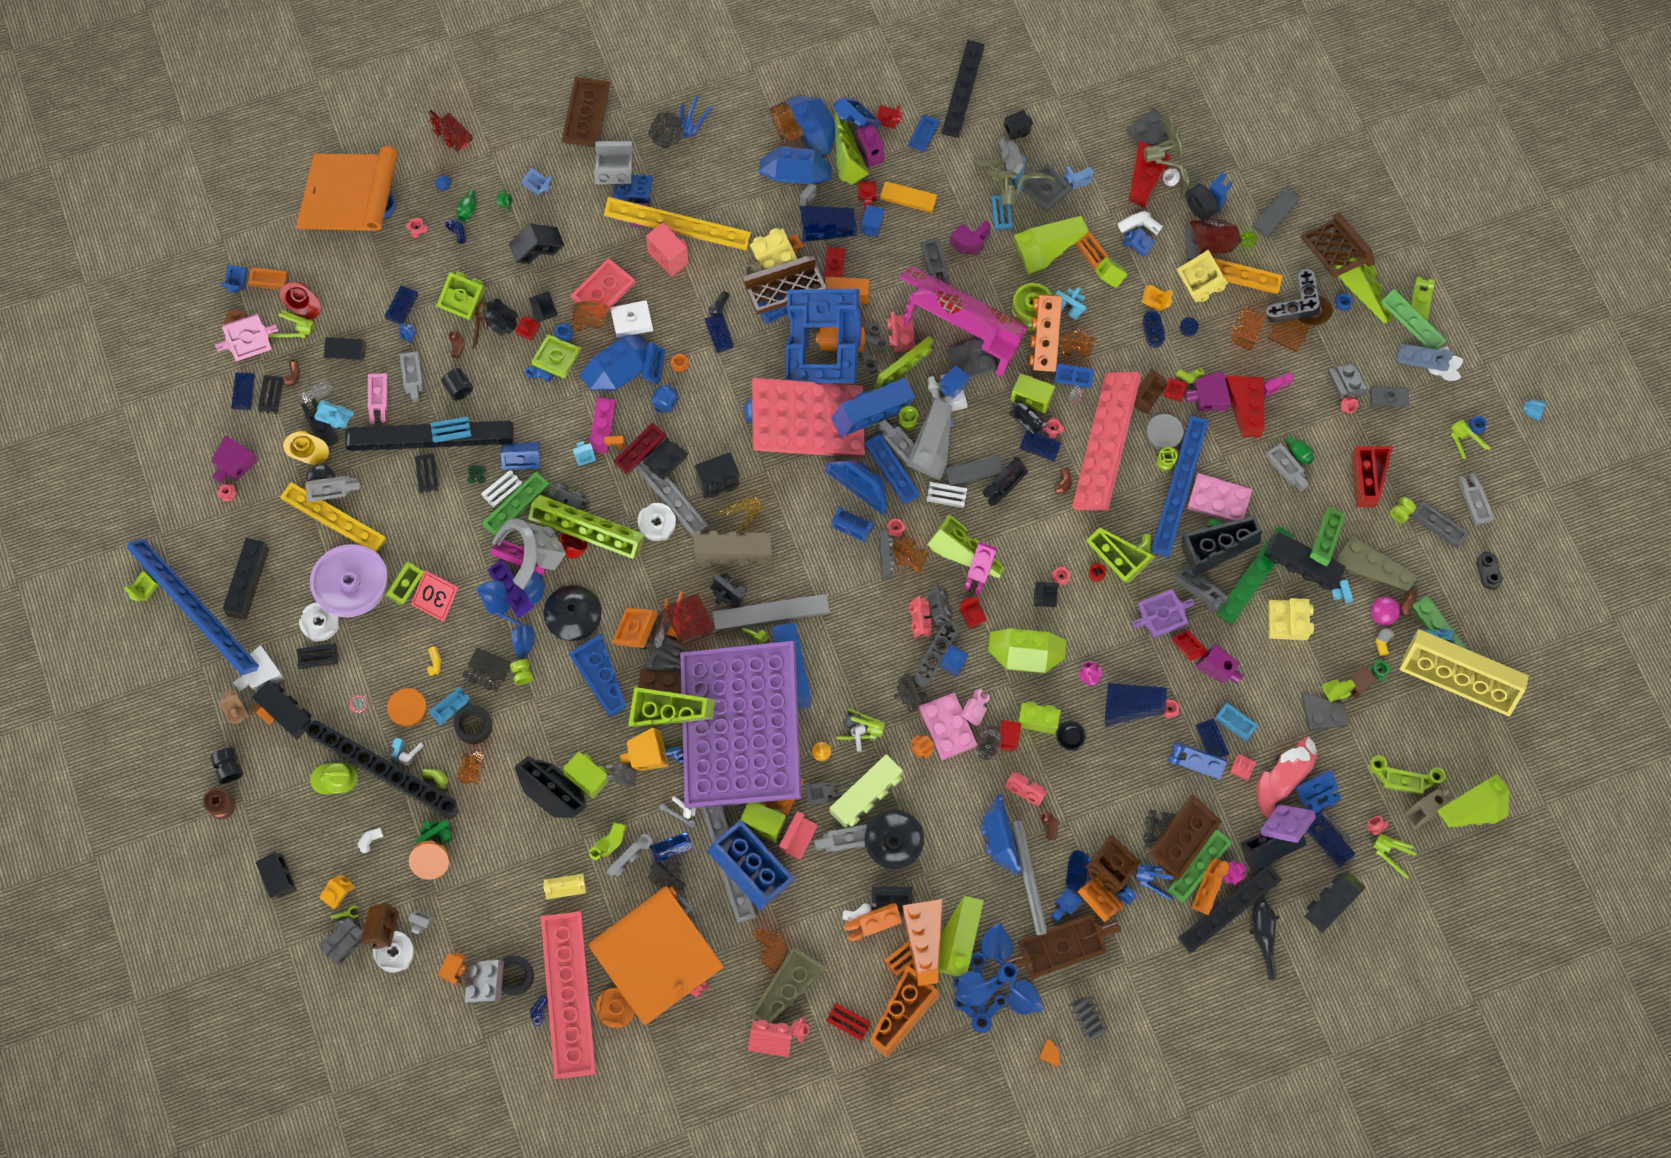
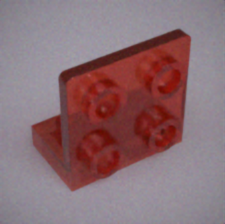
M432 109L428 111L430 115L429 121L433 126L432 131L436 136H441L444 139L443 141L448 148H453L458 152L473 140V136L450 113L440 118Z
M698 594L664 608L680 642L698 635L704 638L709 636L715 628Z

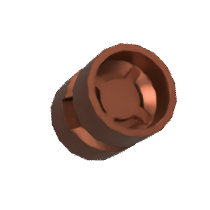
M221 788L210 789L203 797L204 808L214 818L226 819L235 810L234 800Z

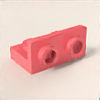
M890 312V318H887V329H891V335H888L889 346L893 347V353L909 352L915 347L913 318L907 328H905L904 315L895 316L894 312Z

